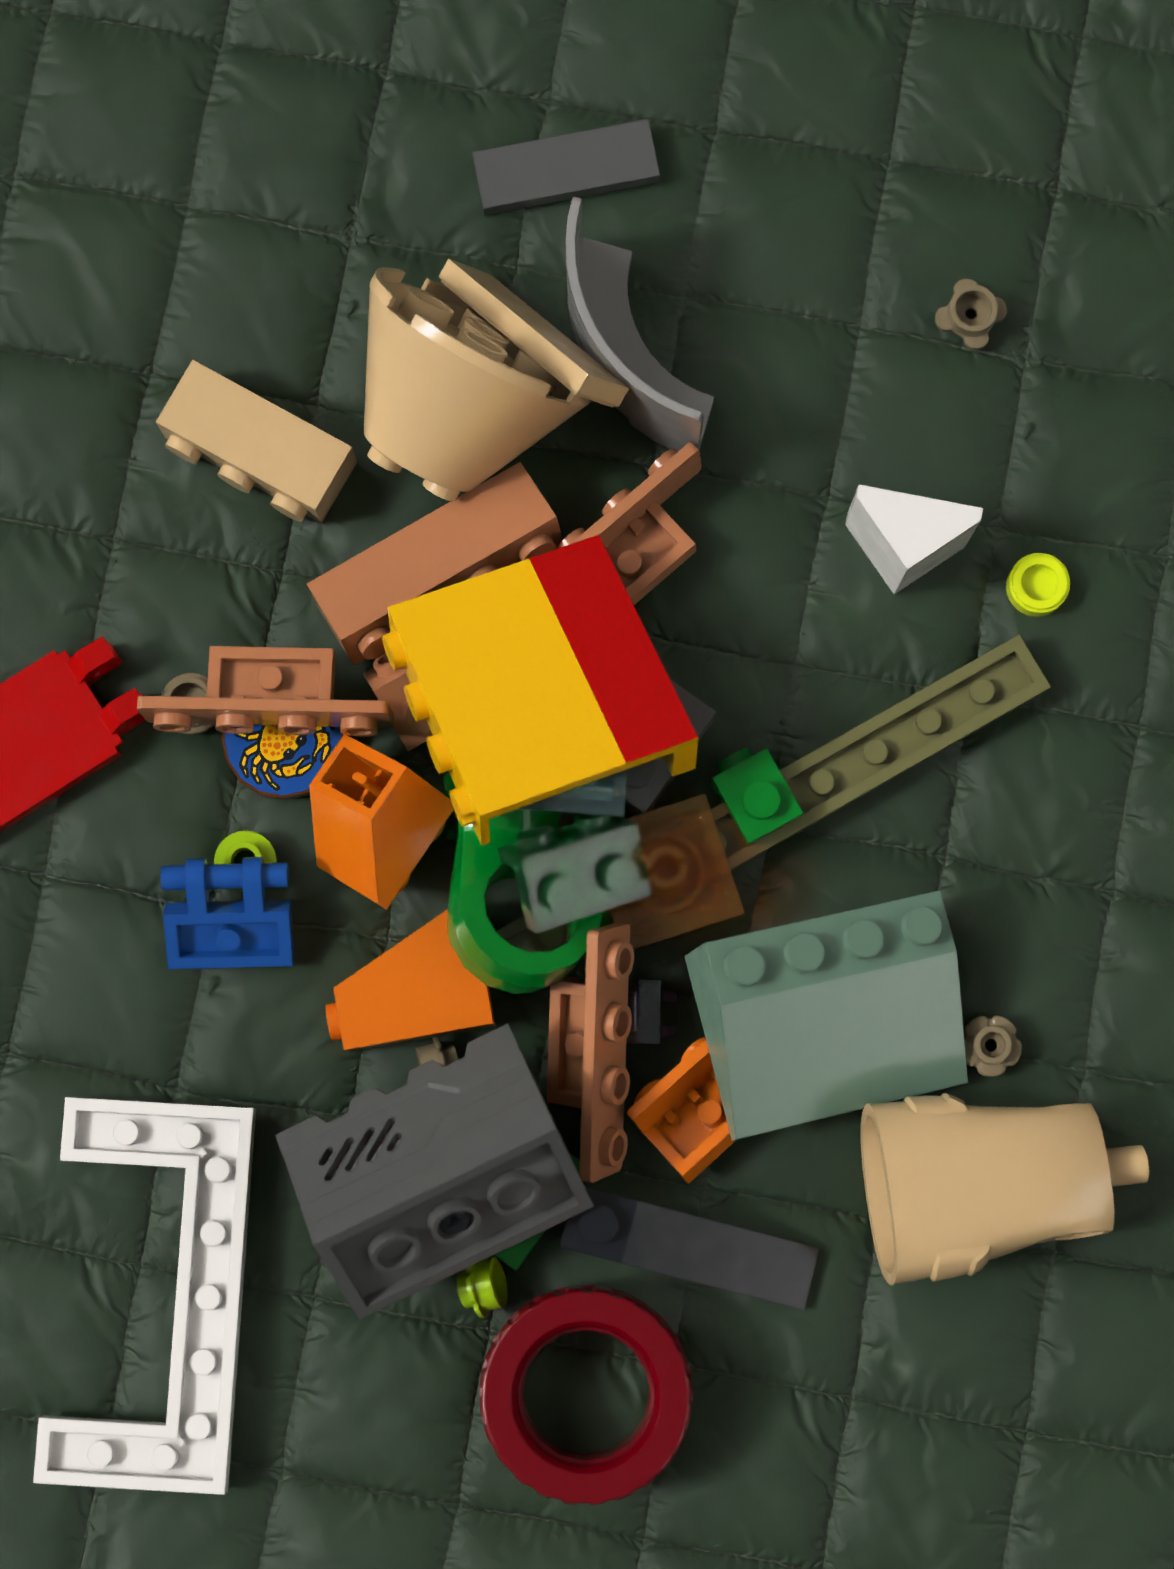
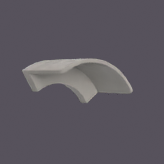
M573 196L568 214L565 241L568 311L577 346L629 387L620 406L616 408L629 419V423L635 429L668 449H675L677 452L689 442H692L700 450L713 406L714 396L700 392L675 378L649 352L636 329L628 300L627 285L632 251L584 238L582 199Z

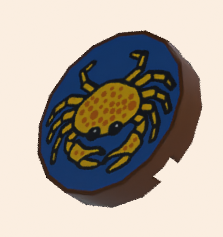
M254 725L253 732L230 734L223 732L221 739L226 762L244 786L265 798L287 800L310 796V783L344 734L340 732V727L316 726L314 734L290 735L279 732L278 726Z

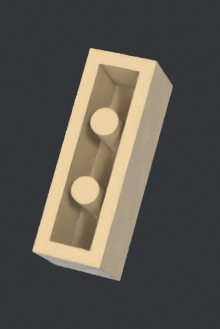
M194 360L191 361L156 420V424L164 437L168 439L164 446L169 451L195 465L200 457L220 468L217 474L218 477L242 492L249 493L254 486L273 497L270 502L273 508L298 522H302L307 515L322 524L357 464L352 446Z

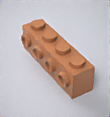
M519 462L478 485L471 491L457 497L455 501H450L308 582L307 586L321 614L354 666L364 659H375L386 654L382 637L390 633L387 607L555 550L562 542L563 537L555 513L522 463Z

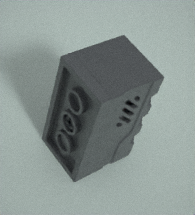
M508 1024L468 1042L465 1057L444 1066L431 1060L410 1070L407 1084L388 1094L372 1088L351 1098L348 1113L331 1121L314 1116L275 1135L301 1206L300 1208L312 1243L359 1320L594 1207L545 1098Z

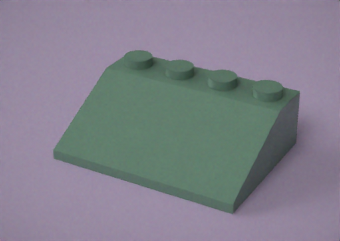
M940 891L706 942L684 956L732 1141L864 1109L867 1103L893 1102L905 1099L907 1096H918L968 1083L957 950Z

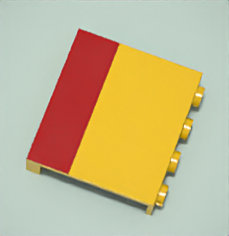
M599 535L387 607L390 633L382 637L386 655L393 670L400 668L405 670L410 684L404 685V692L411 713L416 722L426 719L433 734L427 737L426 740L434 766L439 774L449 771L456 787L450 790V798L456 816L462 827L470 824L473 825L481 846L491 843L489 819L651 760L663 757L672 777L696 769L698 736Z

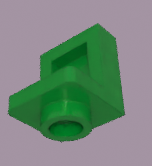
M746 747L716 764L720 774L712 778L710 786L715 795L720 796L747 846L802 817L804 814L767 748L752 755L749 748Z

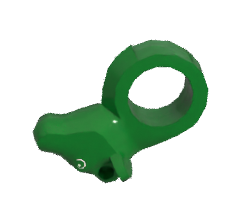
M447 771L443 779L442 793L451 799L450 790L456 787L449 771ZM569 790L489 819L491 843L481 846L472 824L462 827L454 810L448 818L446 839L457 841L448 900L447 933L450 943L464 967L487 986L513 994L535 992L561 982L586 955L587 934L589 930L609 925L607 900L598 879L573 851L556 838L558 824ZM520 878L543 886L556 897L565 913L567 936L564 945L552 951L529 952L510 945L496 933L486 915L484 895L487 886L503 879Z

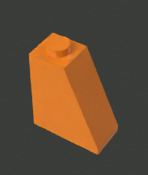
M448 909L333 988L335 1003L325 1005L327 1024L331 1040H342L344 1051L355 1052L496 1026L489 986L485 985L464 967L450 943L447 933Z

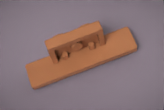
M689 442L678 452L675 449H670L663 453L649 468V477L633 491L625 488L615 494L602 510L604 516L586 531L583 528H578L562 540L557 549L599 535L633 605H635L697 551L695 542L660 505L702 469L700 451L692 442Z
M210 646L206 697L138 696L137 710L147 722L154 723V729L172 733L191 731V724H216L215 729L217 731L230 734L253 732L254 725L278 726L279 732L290 735L314 734L316 726L340 727V732L345 735L365 737L377 735L378 728L394 727V713L387 701L334 700L336 653L333 648Z
M613 923L589 930L586 948V979L566 976L561 982L550 985L547 1102L581 1108L579 1175L582 1181L590 1183L619 1172L628 1147L627 1135L623 1127L624 1101L630 1086V1077L626 1069V1040L632 1025V1014L628 1007V981L634 964V950L630 944V925L624 923Z

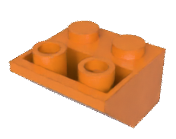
M344 734L309 785L316 866L387 910L396 895L408 884L412 871L430 844L442 833L447 819L454 810L451 799L408 767Z

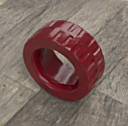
M573 1285L555 1289L536 1297L518 1309L505 1322L491 1343L485 1357L480 1379L479 1400L487 1438L493 1446L498 1459L503 1466H506L513 1473L514 1478L523 1485H528L536 1490L537 1494L548 1499L552 1497L562 1500L565 1504L589 1503L592 1506L631 1496L636 1490L645 1488L652 1483L656 1476L669 1466L687 1433L693 1405V1384L689 1362L678 1337L670 1325L652 1307L635 1296L614 1288L600 1285ZM592 1330L613 1335L634 1351L646 1370L649 1395L645 1414L629 1437L611 1449L585 1454L560 1448L540 1433L527 1411L524 1383L529 1365L543 1346L565 1333Z

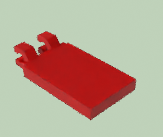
M103 636L76 651L72 657H70L66 650L61 653L53 650L0 684V833L121 757L123 754L118 746L124 742L120 736L146 721L137 710L138 696L144 695L141 692L139 693L135 687L109 702L104 708L101 707L91 691L89 685L124 664L113 645L109 641L107 642Z

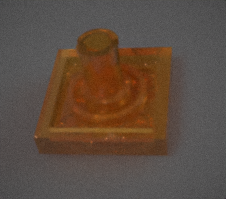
M705 794L585 832L614 923L630 925V944L633 950L745 914Z

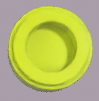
M1032 553L1021 558L1011 569L1006 581V592L1011 604L1021 613L1032 617H1041L1053 613L1065 601L1070 590V577L1066 567L1059 559L1046 553Z

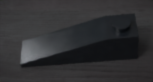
M586 1185L585 1188L594 1207L566 1221L560 1244L562 1248L802 1310L805 1309L820 1249Z

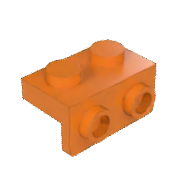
M705 1037L693 1042L683 1053L681 1062L664 1078L653 1080L644 1086L637 1094L634 1105L627 1111V1115L640 1132L688 1184L736 1141L731 1139Z

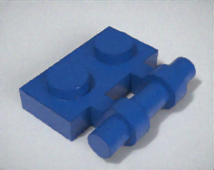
M243 857L242 864H208L206 858L187 859L185 865L162 866V890H186L187 902L165 904L163 922L168 969L293 966L295 952L291 900L265 899V888L289 887L288 862L264 863L263 857ZM208 889H243L244 901L209 902Z

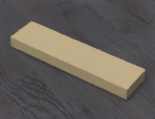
M448 258L439 275L441 282L575 395L612 408L620 406L629 387L491 274Z

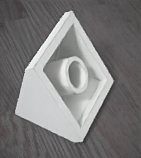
M858 485L847 513L845 525L893 594H896L965 548L981 521L983 508Z

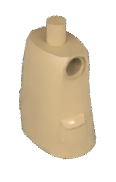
M943 1093L941 1096H907L903 1102L867 1103L862 1112L860 1145L868 1214L877 1259L882 1275L889 1285L926 1278L936 1282L965 1274L972 1276L979 1272L989 1260L1038 1243L1107 1234L1113 1231L1115 1210L1112 1187L1146 1183L1149 1178L1148 1158L1142 1145L1106 1149L1100 1121L1091 1103L1064 1104L1048 1107H982L966 1105L963 1100Z

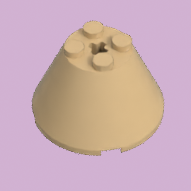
M381 267L375 271L370 281L364 436L372 445L367 456L380 467L395 473H400L402 468H405L424 478L423 486L434 495L448 501H455L460 491L469 492L592 401L571 392L445 285L426 278L422 288H418L401 282L406 274L403 270Z

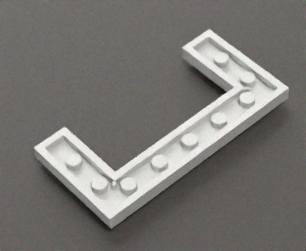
M65 1097L60 1161L186 1168L166 1423L43 1415L38 1419L33 1483L225 1495L228 1492L256 1108Z

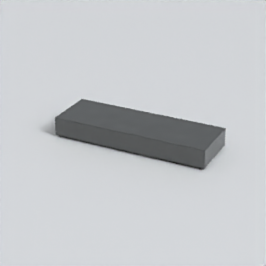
M649 119L472 152L484 216L570 200L573 196L581 198L660 183V173Z

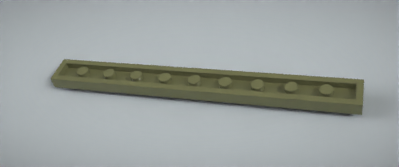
M1020 634L781 769L780 772L804 813L802 817L747 846L724 803H721L594 875L598 879L607 900L609 925L624 923L629 924L630 928L634 927L1048 691L1051 686ZM554 898L497 930L496 933L510 945L529 952L552 951L565 943L567 936L565 913L557 899Z

